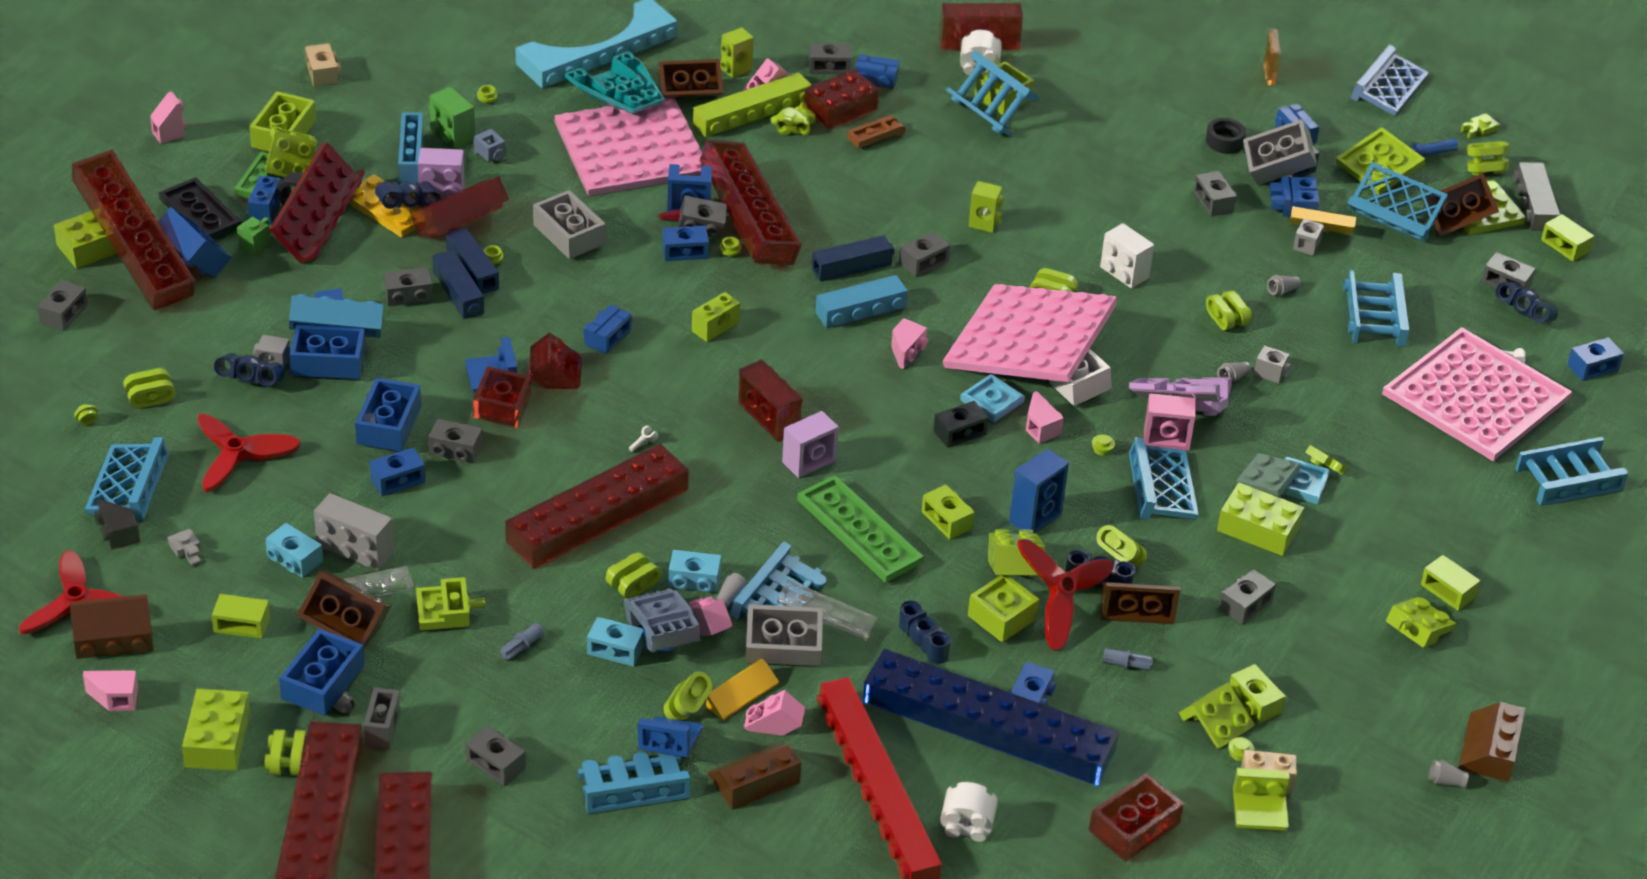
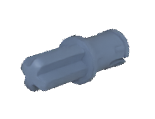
M533 623L522 633H516L514 639L500 649L502 658L511 660L521 651H527L532 643L544 636L543 628L538 623Z
M1105 647L1103 663L1124 666V669L1133 667L1151 670L1153 657L1130 653V650L1120 651Z

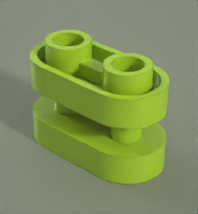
M1496 141L1469 144L1467 146V154L1474 156V160L1467 162L1468 171L1472 172V175H1479L1489 171L1496 174L1504 173L1506 169H1509V159L1503 158V154L1509 152V143ZM1494 155V158L1482 159V156Z
M1042 268L1038 271L1029 288L1076 292L1079 284L1072 275Z
M1233 290L1224 292L1222 296L1215 294L1208 296L1206 299L1209 315L1222 330L1233 329L1235 324L1238 327L1248 325L1252 319L1251 309L1246 306L1239 294Z
M163 368L128 375L123 381L129 402L134 408L170 402L176 395L169 373Z
M1111 525L1103 526L1098 531L1097 543L1121 562H1129L1135 568L1145 563L1147 558L1145 548L1128 535Z
M636 552L617 564L610 566L606 572V582L614 589H618L622 596L630 599L653 587L660 580L662 570L654 563H649V559L642 553Z
M698 671L679 683L664 705L665 716L668 719L684 721L697 712L712 690L710 677L706 673Z
M274 730V734L269 735L268 749L271 751L270 754L265 755V770H269L270 775H282L283 768H290L291 776L303 775L308 745L307 730H295L294 738H287L286 730ZM286 748H292L291 757H285Z

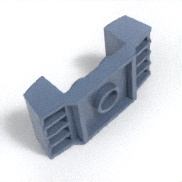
M669 588L661 592L656 591V593L652 594L647 593L643 596L623 599L626 618L631 626L642 625L644 627L647 648L651 652L700 641L699 623L695 619L692 609L677 590L673 591Z

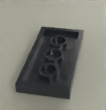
M196 177L158 192L159 200L168 209L172 207L197 223L213 240L237 230V227L242 224L241 220Z

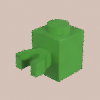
M251 217L237 227L239 248L253 256H257L270 246L269 235L272 234L269 230L272 224L269 225V219L265 217L260 221Z

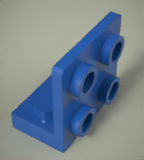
M510 337L501 338V347L497 348V356L465 360L472 392L518 387L517 364Z
M654 717L653 720L640 718L637 724L638 749L652 753L659 752L677 757H688L703 730V725L662 717Z

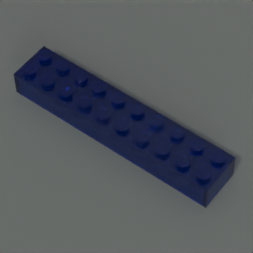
M885 648L864 681L862 701L864 703L1099 786L1116 752L1119 736L1118 730Z

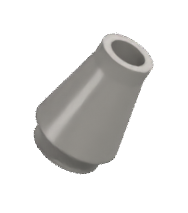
M1274 275L1268 280L1267 289L1271 295L1278 297L1298 289L1301 282L1298 276Z
M1247 361L1223 363L1219 367L1217 374L1221 378H1232L1233 384L1243 376L1250 374L1251 366Z
M737 573L727 576L716 599L722 598L727 609L748 584L746 579Z
M1442 759L1440 761L1434 760L1428 779L1434 781V784L1465 788L1469 773L1461 771Z

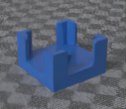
M669 164L667 212L681 209L685 195L711 201L712 166H701V176L679 175V164Z

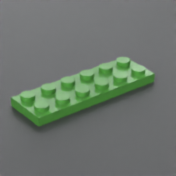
M836 475L798 493L797 500L885 583L923 564L924 556Z

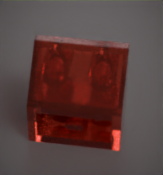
M550 332L530 346L528 376L544 389L580 388L582 357L577 351L572 350L560 338L555 337Z

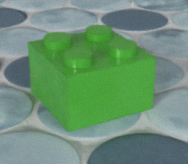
M451 87L429 95L431 120L429 125L432 132L441 137L453 149H458L474 142V106Z

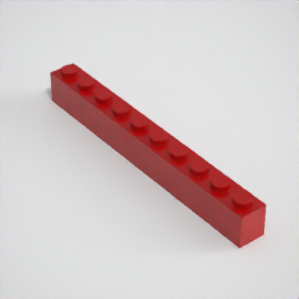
M846 677L821 683L820 694L817 695L818 706L825 712L828 727H832L834 730L836 744L838 746L841 745L843 749L844 760L852 768L855 783H859L861 786L863 800L865 802L868 801L870 805L871 816L880 826L882 839L887 840L889 844L890 856L893 860L896 859L898 863L900 877L902 879H940L942 864L850 678Z

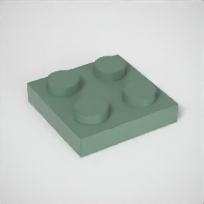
M1258 453L1236 482L1237 484L1240 482L1280 497L1300 472V463Z

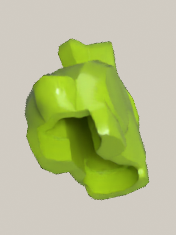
M804 101L794 109L785 108L778 115L771 117V123L777 127L779 134L789 135V133L808 135L810 125L816 121L814 112L807 109V104Z

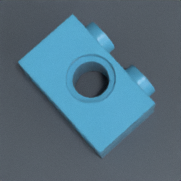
M285 523L265 538L267 556L272 561L280 563L287 570L296 573L302 578L323 562L322 545L288 523Z
M673 550L668 572V587L717 593L721 572V555Z
M601 617L596 618L587 636L588 655L633 667L644 647L643 628Z

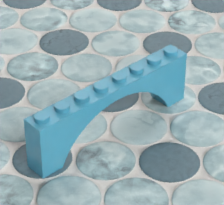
M642 0L634 3V17L631 23L617 36L598 44L583 47H554L532 41L516 47V65L543 89L566 80L565 73L579 68L587 72L611 63L614 56L628 51L634 54L676 38L677 20L654 0Z

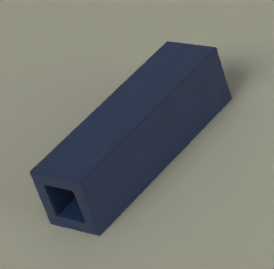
M464 227L447 232L446 250H453L481 293L485 294L498 290L499 272L468 229Z
M882 235L812 252V270L821 282L892 265V255L895 253L894 246Z
M449 250L432 255L433 273L462 318L466 319L483 314L484 296L455 252Z

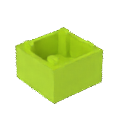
M1007 62L998 65L1000 69L1033 91V79ZM989 70L980 74L977 78L975 96L989 78ZM1001 79L998 82L996 81L982 102L989 106L1002 89L1004 81ZM1015 89L1012 92L1010 91L996 111L1004 115L1017 97L1018 91ZM1027 99L1026 102L1023 101V103L1021 104V106H1022L1023 104H1025V103L1031 101V100Z
M1000 575L970 595L968 616L1003 643L1037 620L1040 599L1010 576Z

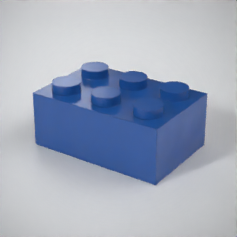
M172 207L166 211L154 226L160 232L158 237L167 244L171 243L170 249L179 256L182 254L183 257L181 259L190 267L196 265L195 269L204 276L208 273L216 278L232 258L197 223Z
M296 325L290 351L291 376L360 379L366 352L365 328Z
M375 378L355 422L356 444L402 451L422 406L421 385Z
M1046 449L1016 469L1014 473V488L1012 490V504L1010 507V523L1020 530L1029 529L1036 533L1062 515L1069 467L1067 461L1051 450Z
M319 628L279 677L281 699L326 716L365 666L363 645Z

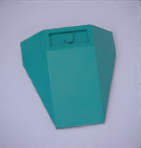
M629 51L614 56L611 70L592 77L582 68L565 73V77L591 99L631 114L664 103L665 101L643 63Z

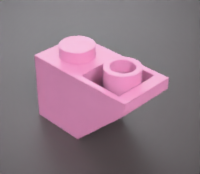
M767 58L743 91L789 76L790 74Z
M169 92L150 116L152 133L160 144L184 137V128L186 127L182 116L184 106L181 99H177L173 92Z
M905 318L893 329L891 344L899 368L902 369L909 362L912 363L918 352L924 350L928 343V338H926L927 328Z
M1036 391L1032 395L1026 431L1040 444L1062 434L1064 418L1060 412H1057L1049 404L1047 399L1043 398Z
M710 596L689 602L693 615L699 623L701 636H710L733 626L722 598L713 600V597Z
M136 671L83 672L86 693L108 711H135L138 693Z
M783 690L776 695H771L757 705H752L746 712L744 729L752 732L783 736L802 726L805 707L787 691Z

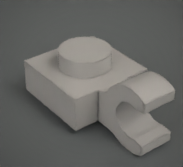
M191 529L167 537L169 546L178 558L186 556L191 566L201 563L197 555L200 553L199 550H201L200 542Z

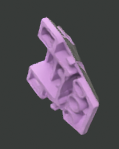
M1138 378L1129 383V389L1136 395L1149 399V394L1195 398V411H1204V415L1214 416L1228 407V394L1231 391L1232 378L1176 379L1172 383H1170V378Z

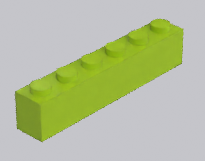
M799 72L694 107L693 125L705 137H709L779 113L785 108L797 107L802 101L805 103L811 102L812 85Z

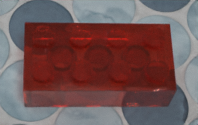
M942 3L939 27L941 50H961L963 38L971 35V32L976 30H986L993 33V36L1001 41V50H1020L1024 18L1021 3Z
M497 176L410 212V216L419 237L428 235V238L444 234L454 227L457 228L467 224L472 219L475 220L485 216L490 211L493 212L504 207L502 203L508 201L509 198L500 176Z

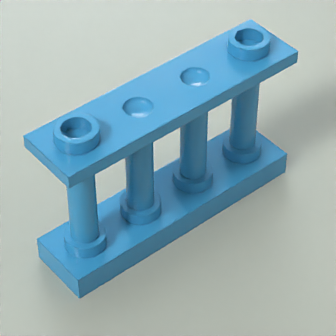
M974 51L971 58L976 61V67L957 93L949 87L946 91L953 95L950 99L957 104H966L992 123V129L998 134L1002 135L1005 133L1011 137L1013 133L1008 131L1005 126L1023 101L1026 102L1029 99L1035 103L1039 96L977 51ZM989 70V78L971 103L964 99V96L982 71ZM1000 79L1003 80L1002 89L987 110L982 112L977 107L994 83ZM1014 89L1017 90V97L997 123L991 118L1007 94Z
M1349 270L1348 279H1344L1343 291L1347 292L1350 317L1348 334L1352 335V343H1357L1359 332L1390 334L1392 337H1395L1396 346L1405 347L1409 325L1402 274L1393 273L1391 282H1387V284L1355 281L1354 270ZM1356 290L1386 292L1390 296L1389 298L1357 295ZM1358 304L1388 306L1392 310L1391 312L1358 309ZM1360 318L1390 320V323L1394 324L1393 326L1360 324Z
M1603 437L1520 452L1516 465L1517 472L1530 470L1540 484L1536 499L1540 506L1622 491L1628 476V472L1624 467L1610 469L1600 455L1604 443ZM1592 458L1601 472L1590 473L1581 460ZM1571 462L1580 476L1569 477L1561 464ZM1551 466L1560 480L1549 481L1540 468Z

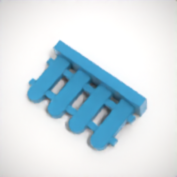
M783 541L735 598L730 616L739 620L745 613L748 619V604L764 605L766 603L774 606L801 607L797 604L798 601L810 604L814 598V592L809 589L810 586L815 589L824 588L826 577L821 574V569L816 568L814 570L800 562L801 558L797 555L794 558L790 556L792 546ZM791 574L804 582L803 585L788 575ZM779 589L785 592L786 594L790 595L792 598L789 599L786 596L777 592L776 590Z
M644 752L634 754L633 761L624 762L619 756H612L608 759V765L598 766V763L594 760H586L582 763V769H578L579 778H584L586 786H583V793L588 814L690 798L688 771L685 772V770L680 771L678 763H681V757L658 753L657 758L649 759L648 754ZM661 766L663 774L654 775L652 767ZM635 770L638 778L629 779L627 771ZM610 774L612 782L603 783L601 775Z

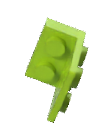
M272 126L270 135L273 140L265 172L283 177L292 172L304 173L313 158L317 140L312 135Z
M1229 682L1214 689L1179 712L1183 721L1191 717L1194 720L1199 719L1218 749L1254 726V722Z
M1237 768L1233 784L1235 823L1237 828L1288 830L1286 791L1289 783V771Z

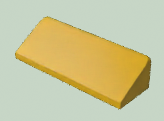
M1293 207L1289 224L1300 226L1303 219L1323 224V230L1353 235L1356 217Z
M760 659L712 690L706 698V707L724 721L779 685V681L768 664L763 659Z

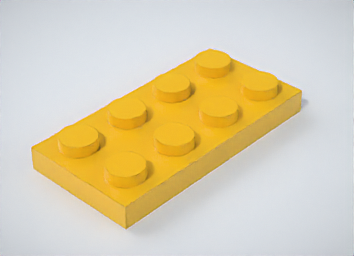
M375 174L365 179L353 193V199L348 202L401 238L434 219L433 211L425 206L419 208L416 205L414 208L409 209L403 207L388 209L384 207L376 197L375 189L378 184L385 181Z

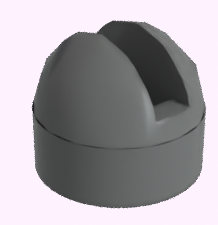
M345 691L333 708L339 713L348 714L354 709V699Z

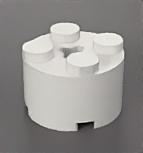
M976 30L971 32V35L965 36L962 40L960 64L964 69V73L970 75L976 67V61L971 58L974 51H977L996 66L1000 65L1002 47L1000 39L995 38L993 33L986 30Z
M971 782L958 783L957 787L953 789L950 786L946 791L940 818L941 824L945 828V834L950 837L964 835L971 837V839L977 842L984 841L986 836L992 831L998 804L996 795L993 793L991 796L986 792V787Z

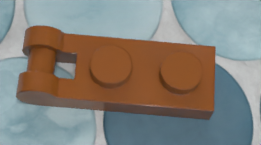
M893 115L847 131V138L859 149L894 135L902 136L906 132V127L902 123H898V120Z

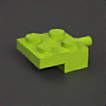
M465 577L441 579V586L416 588L420 630L470 626L469 614L471 609L485 608V598L470 599L468 596Z
M1421 597L1393 605L1386 619L1387 623L1423 648L1436 644L1440 635L1452 632L1456 625L1454 621L1449 619L1448 614L1438 611L1430 605L1428 600Z

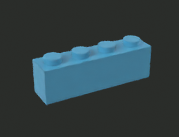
M402 112L398 159L399 184L407 181L419 182L418 159L420 148H423L424 139L423 113Z
M897 275L816 295L815 313L824 326L830 328L906 308L908 290Z
M306 294L292 295L289 329L295 330L296 325L365 328V337L380 338L383 304L375 301H367L366 303L356 302L353 299L334 300L327 296L314 298Z

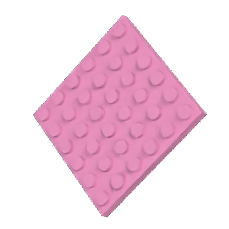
M665 97L664 103L633 114L612 106H604L602 108L554 115L557 129L588 196L668 183L669 164L680 165L679 175L701 176V166L709 165L674 97Z
M994 284L944 358V368L1069 382L1115 309L1117 298L1116 296H1107L1105 294L1097 295L1085 292L1077 293L1064 290L1058 291Z
M1460 328L1383 388L1382 394L1494 461L1571 398L1572 391L1466 329Z

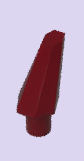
M680 209L659 213V219L679 222Z

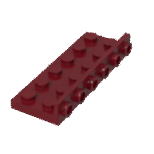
M328 142L320 145L269 229L300 264L309 260L314 261L320 255L321 247L328 241L330 232L337 226V220L346 211L347 203L353 199V193L362 184V178L366 172L363 169L354 172Z

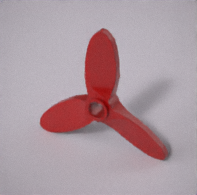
M200 413L197 418L198 425L203 433L222 450L203 479V491L206 493L218 488L230 476L236 465L243 460H265L282 457L294 453L300 447V440L292 435L258 434L242 438L234 435L226 425L211 415Z
M1020 539L1017 541V545L1021 555L1033 571L1049 587L1050 595L1046 606L1045 634L1049 647L1052 650H1059L1066 644L1072 627L1074 614L1073 594L1076 590L1092 587L1104 580L1112 572L1114 564L1108 559H1100L1086 562L1065 572L1034 542L1028 539Z
M67 550L61 555L59 562L60 579L64 589L63 593L53 602L26 618L20 624L19 632L20 634L36 632L71 614L70 602L124 596L105 590L87 589L86 575L81 559L75 552Z

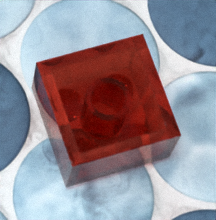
M487 366L473 398V417L518 428L531 396L532 377Z

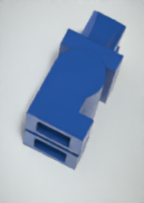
M1282 176L1281 183H1270L1271 210H1282L1283 216L1288 217L1292 213L1293 207L1318 211L1319 199L1315 177H1294L1289 179L1288 176Z

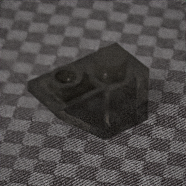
M97 500L98 511H94L97 525H102L100 530L103 541L109 542L111 550L140 543L138 524L132 509L105 500Z

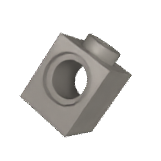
M1303 219L1295 235L1293 250L1313 256L1321 242L1324 225Z
M262 335L259 343H256L254 346L253 354L261 362L264 360L270 363L277 362L285 369L290 359L289 339Z
M1264 345L1256 359L1254 375L1279 384L1282 377H1287L1291 367V364L1288 363L1289 354Z

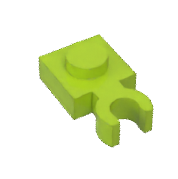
M1483 114L1472 118L1470 123L1462 124L1461 132L1469 131L1468 138H1474L1478 133L1481 136H1485L1498 131L1499 124L1488 114Z
M1309 445L1305 452L1312 456L1310 461L1322 467L1325 464L1342 475L1347 469L1345 465L1312 445Z

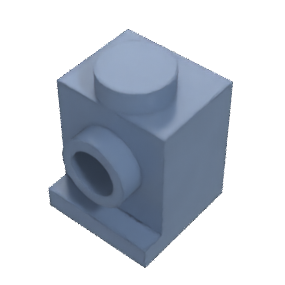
M489 129L474 136V153L476 155L480 154L488 162L492 160L500 161L506 155V141L492 129Z

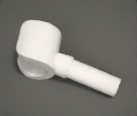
M1518 348L1514 352L1502 350L1525 364L1526 353L1523 349Z
M644 426L641 431L642 436L629 447V450L633 452L645 441H656L658 433L653 431L648 435L652 428Z

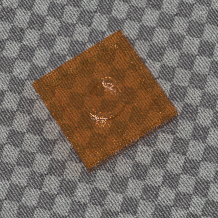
M1277 29L1269 30L1264 56V68L1268 85H1275L1281 55Z

